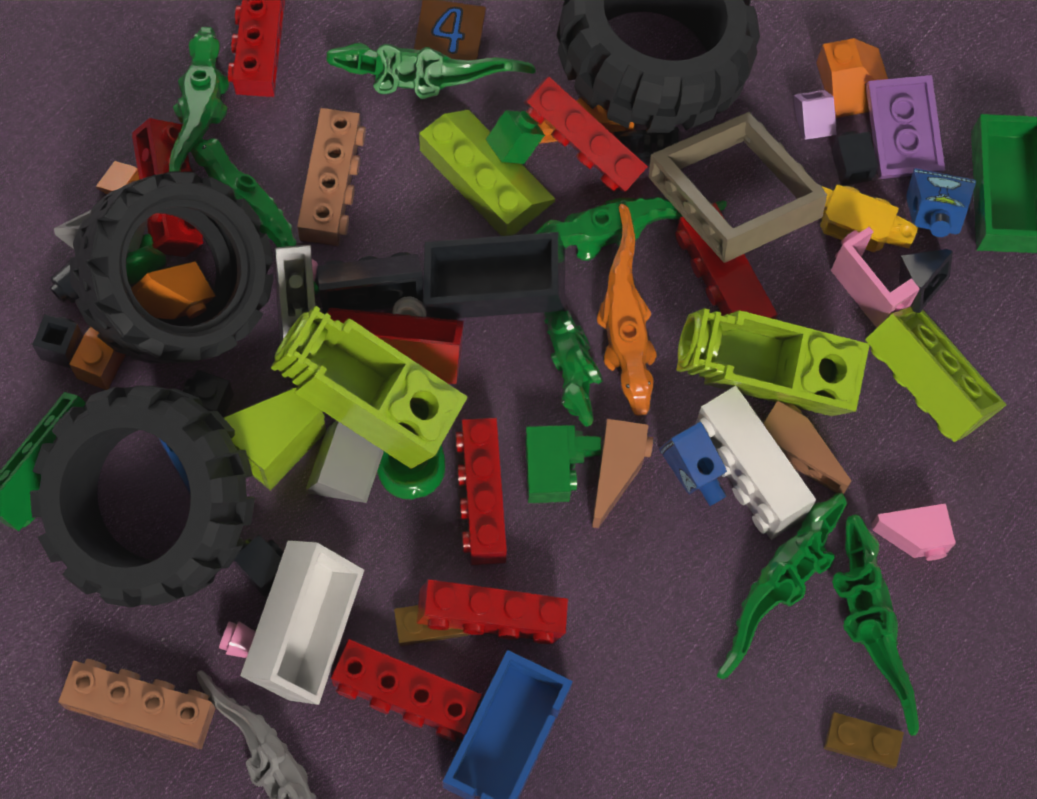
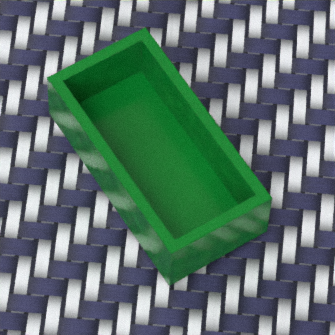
M980 114L971 131L973 179L976 180L974 188L976 251L1037 253V117Z

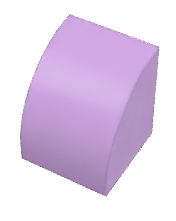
M826 90L794 95L796 118L800 132L805 140L837 135L834 96Z

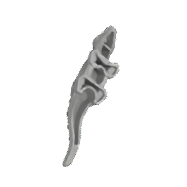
M202 670L197 673L198 682L205 694L209 695V700L224 716L236 724L244 734L252 756L246 762L252 783L258 787L263 786L270 799H316V795L311 793L307 784L308 776L302 765L297 764L288 751L286 743L281 742L277 737L276 730L265 722L262 715H256L246 705L241 706L237 704L233 698H229L221 688L215 685L210 676Z

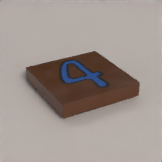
M423 0L414 49L421 50L425 47H430L451 59L478 60L486 7L442 0Z

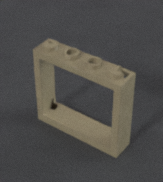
M750 112L651 154L649 179L724 263L823 217L827 198L823 187L817 184L805 172L804 167L786 152L784 146L777 142L768 133L765 126L758 122ZM744 141L797 199L732 228L680 169Z

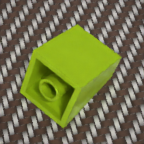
M297 388L224 418L235 430V436L231 440L236 449L246 450L253 476L270 491L326 432L323 411L295 394L294 392Z

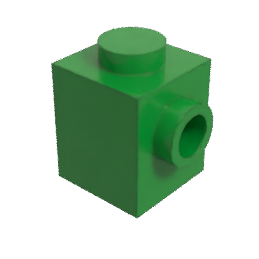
M506 110L499 117L496 125L487 136L486 141L501 162L525 164L545 134L526 111Z

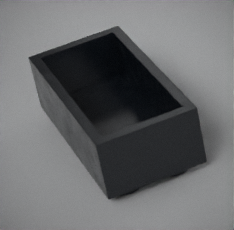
M551 232L425 242L424 307L431 318L440 319L565 311V247L559 233Z

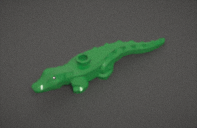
M201 27L198 33L189 41V53L192 61L185 74L178 79L182 96L178 98V103L173 106L174 113L179 122L183 123V126L171 151L169 172H180L187 155L204 136L210 124L220 123L227 114V106L222 103L220 96L228 90L229 81L216 68V58L219 54L220 43L212 27Z
M354 43L327 51L326 59L330 65L342 68L350 73H370L375 75L373 87L380 94H390L395 92L398 87L414 89L420 99L438 95L440 90L446 86L468 83L497 72L516 71L531 74L536 72L533 64L518 60L497 57L479 60H456L430 47L416 50L398 48L392 44H383L375 51L363 43Z
M201 138L190 151L197 164L204 167L209 177L230 186L234 190L236 199L244 198L261 220L260 232L263 234L267 233L268 238L276 244L277 248L296 246L292 225L286 221L283 211L278 208L274 199L268 196L252 176L239 171L230 162L219 140L215 138L204 140ZM313 280L314 294L317 295L320 290Z
M660 197L639 199L617 198L608 200L605 204L584 212L570 214L564 222L550 220L542 225L534 234L558 232L565 249L576 245L578 249L577 258L590 261L600 253L601 247L613 243L620 246L622 239L620 204L626 205L630 210L635 241L639 239L646 225L662 219L680 220V217L683 216L668 199ZM726 201L716 202L720 211L725 209Z
M569 311L544 312V322L548 327L547 333L550 335L555 352L551 353V358L558 371H563L562 405L571 415H578L579 421L584 426H591L594 418L589 398L590 384L593 382L599 384L603 382V378L597 364L589 355L590 343L581 326L575 325Z
M836 493L827 501L814 503L797 535L779 546L768 565L762 568L759 579L751 585L750 593L741 604L742 612L740 618L736 621L738 627L737 634L733 638V646L726 656L727 659L719 668L718 678H727L740 664L751 645L759 622L770 610L779 603L792 606L802 600L806 591V581L815 572L821 574L833 564L835 555L832 552L826 551L824 544L828 534L836 527L847 505V500L843 493Z
M855 514L849 516L846 520L845 550L850 560V572H837L833 576L832 581L836 593L840 597L847 599L851 614L847 616L843 627L853 642L862 643L880 672L895 690L904 711L908 732L911 736H915L919 731V722L914 689L909 680V674L902 665L903 659L899 656L897 650V617L893 612L892 600L881 569L877 566L879 542L868 530L862 518Z

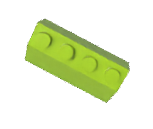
M470 110L443 114L419 133L420 151L501 236L516 234L555 202V198L522 164L500 161L486 141L490 131Z
M909 307L892 313L865 339L871 346L872 354L878 360L887 364L893 371L892 375L897 383L907 387L915 397L917 406L922 411L929 413L937 422L938 430L945 437L952 439L953 442L968 436L1007 405L923 309L920 313H917Z

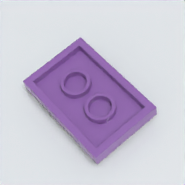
M932 75L868 81L865 86L874 151L878 163V179L912 176L914 168L938 173L944 172L945 163Z

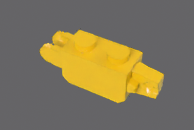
M838 184L835 190L823 187L827 194L820 224L824 234L843 240L855 230L860 233L870 227L873 230V234L866 246V250L871 252L879 251L885 243L910 248L918 227L898 216V207L891 205L885 199H874L861 194L854 187H843Z

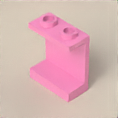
M868 227L860 233L857 230L851 232L841 241L842 246L835 254L836 260L831 272L877 328L892 313L909 308L920 288L911 278L892 292L887 290L862 258L873 234V230Z

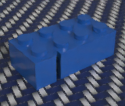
M507 650L443 779V788L464 799H474L475 796L480 799H519L554 726L555 718L558 717L567 699L573 681Z

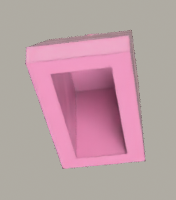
M946 503L878 514L871 523L874 532L913 558L925 556L927 561L946 557V553L956 544Z

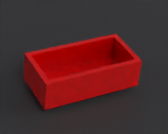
M339 308L328 309L327 313L331 315L330 319L333 321L339 320L344 323L350 318L449 385L457 384L462 353L464 321Z

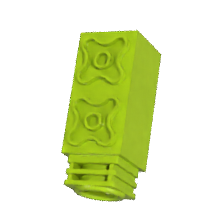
M317 306L309 312L302 313L278 347L271 369L274 371L278 369L282 372L281 375L283 377L289 376L292 378L291 382L298 386L294 392L295 394L412 469L434 457L468 397L350 318L344 323L339 320L333 321L330 319L331 315L321 313L320 308Z
M703 308L688 315L679 340L676 371H688L690 375L699 373V377L705 378V385L724 390L737 386L744 395L777 402L778 400L783 404H793L800 409L828 416L856 412L870 344L740 310L721 316V312L709 313L710 309Z

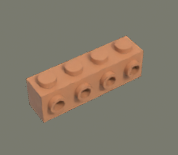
M320 109L297 224L300 241L339 246L341 235L347 234L349 215H345L347 205L353 204L355 186L351 185L352 175H358L360 156H357L356 153L358 146L364 145L366 127L361 126L360 113Z
M86 659L84 664L73 661L58 701L65 709L202 750L216 709L213 703L208 701L209 695L191 689L188 690L187 694L174 691L175 685L158 679H154L153 684L140 680L141 676L125 669H120L119 674L105 670L107 665L92 659Z

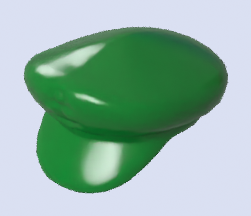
M150 234L143 235L139 249L127 253L126 272L129 285L138 283L147 273L161 270L166 264L165 254L153 247V239Z
M442 444L434 457L412 469L384 451L377 470V475L384 488L395 497L407 500L425 497L434 492L441 484L445 475V455Z

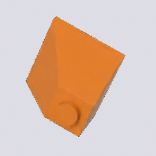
M855 38L822 45L816 64L824 90L834 96L835 118L869 112L865 84L868 81L888 79L879 48Z
M196 261L147 273L131 288L139 304L150 315L161 319L173 320L184 316L193 319L207 310L205 305L216 296Z

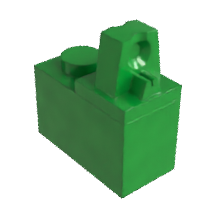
M575 425L526 427L528 503L569 502L571 491H577V472L570 469H575V464L584 463V457L601 455V437L583 436L582 431H575Z

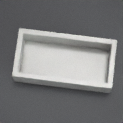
M737 386L701 406L696 424L699 422L703 424L726 467L727 472L722 477L727 476L734 486L732 488L733 493L740 504H747L753 513L752 520L757 529L762 534L767 533L772 540L803 521L816 499Z
M288 540L240 676L289 701L319 705L364 569L317 542Z

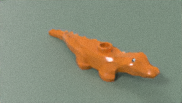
M620 204L622 239L610 269L608 289L604 301L600 305L597 323L607 329L609 345L605 350L604 364L611 371L621 367L622 391L633 413L636 416L646 415L649 411L653 389V376L647 369L646 364L651 366L654 363L656 351L651 341L648 340L646 321L650 318L651 311L641 298L633 281L632 262L635 250V234L631 214L626 205Z

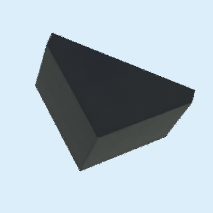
M942 249L901 256L900 285L912 278L920 288L911 304L914 312L920 313L950 277L953 251Z

